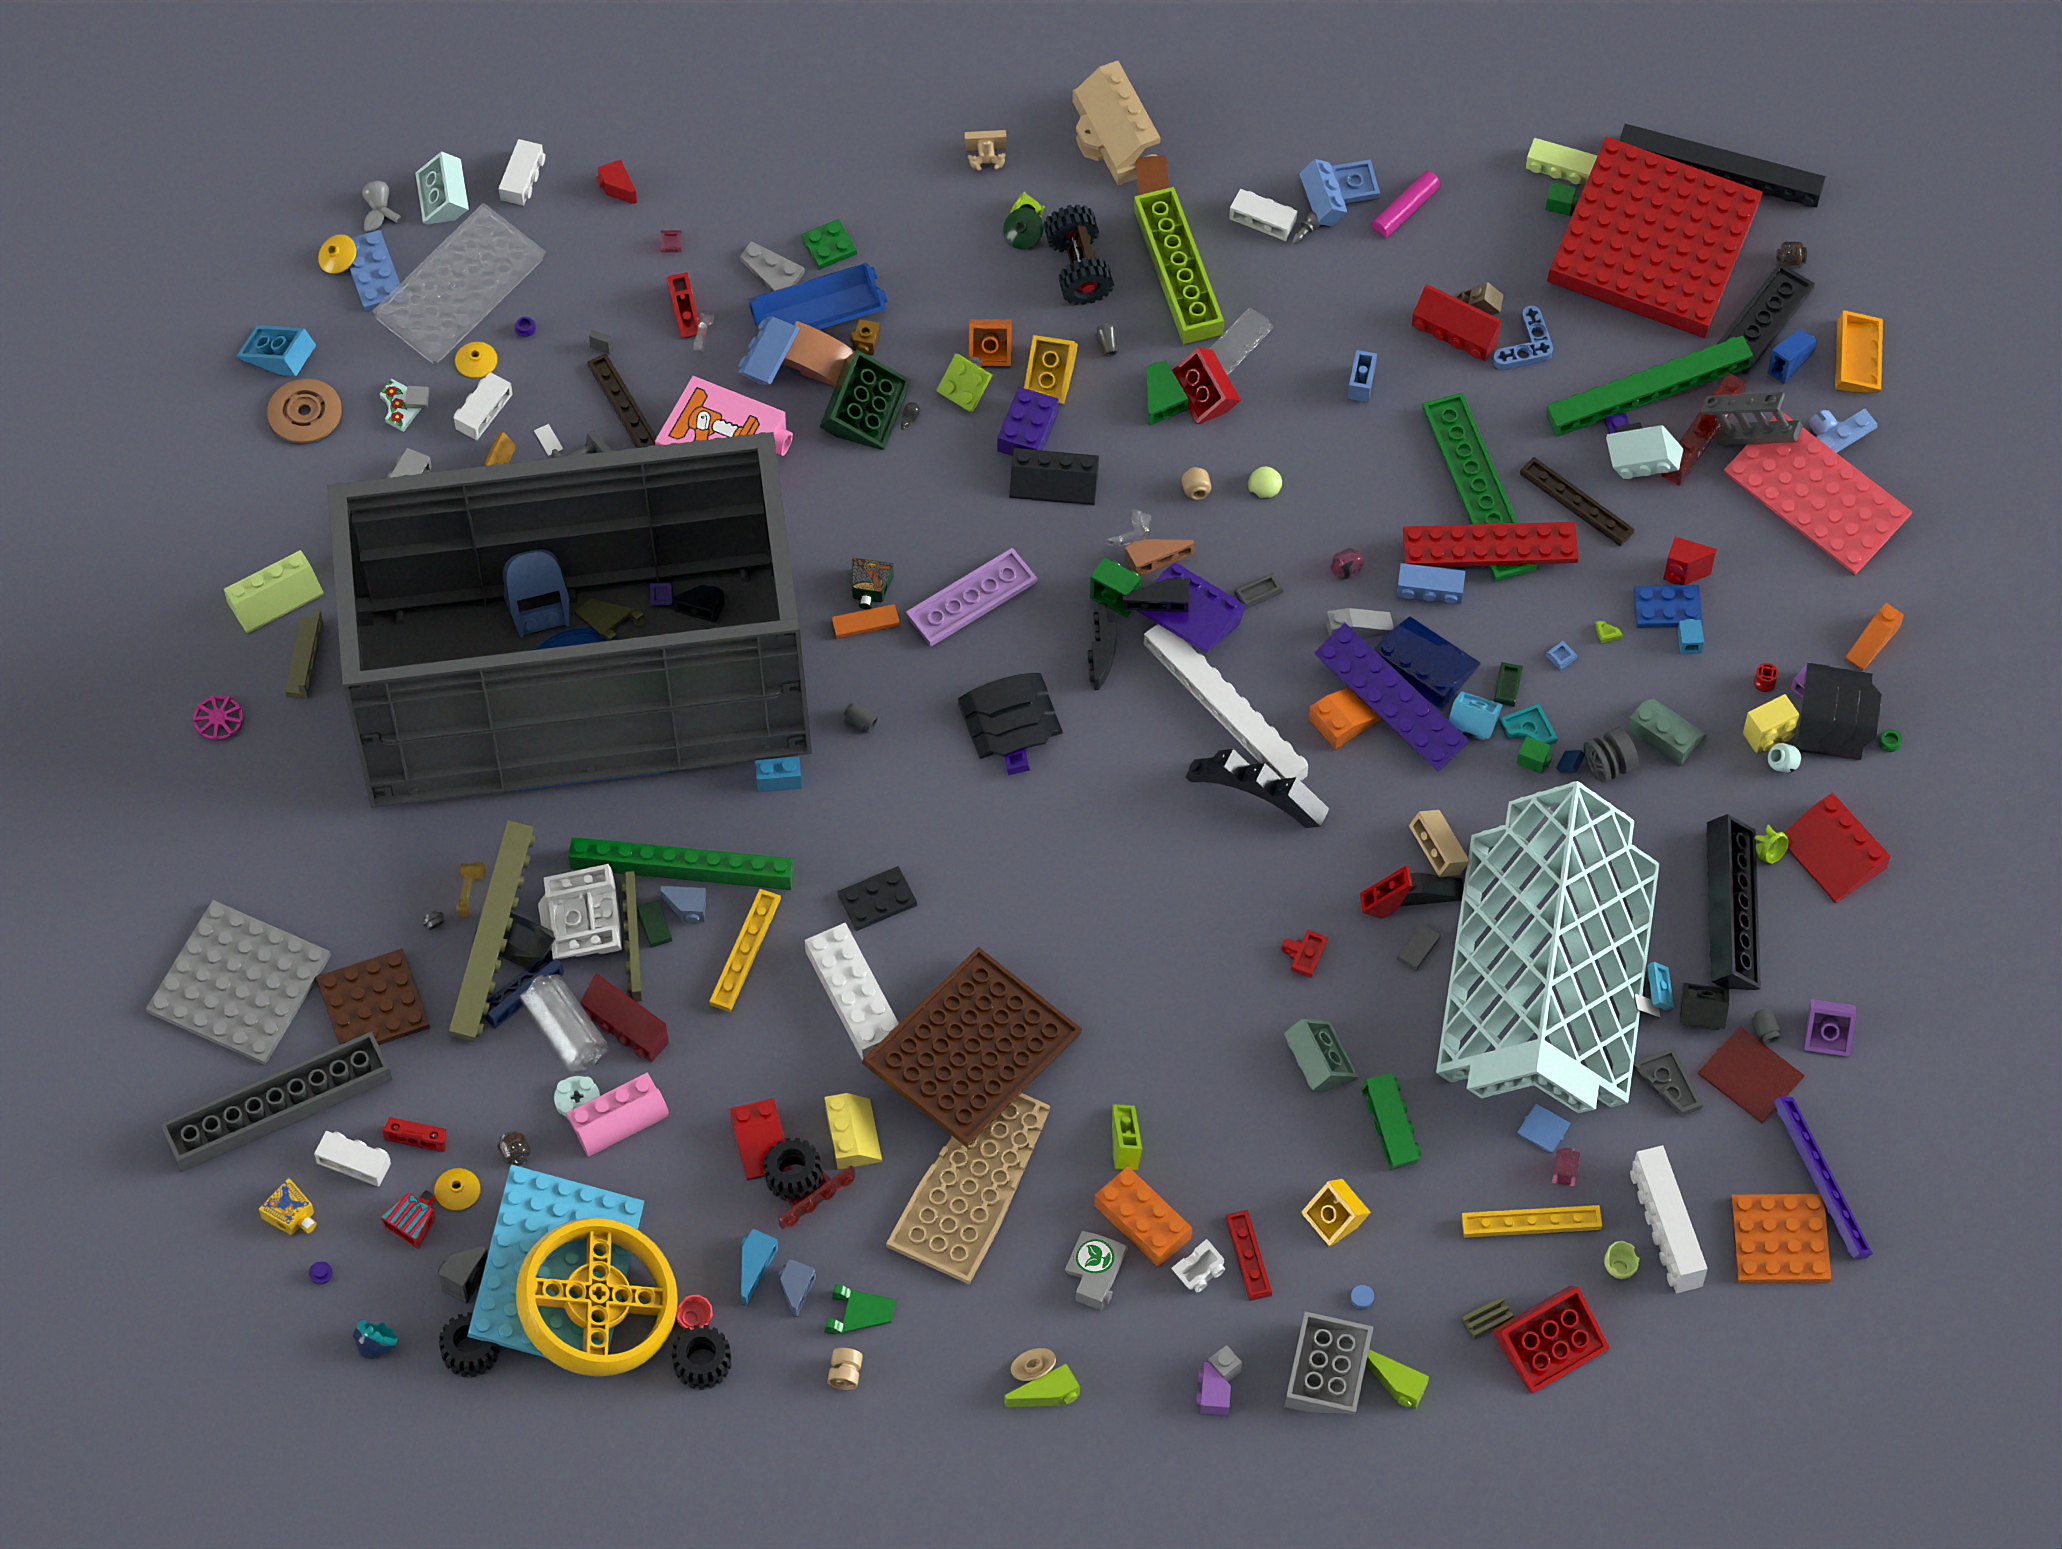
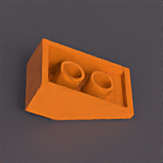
M1348 687L1326 695L1311 705L1308 720L1330 745L1337 750L1382 719Z

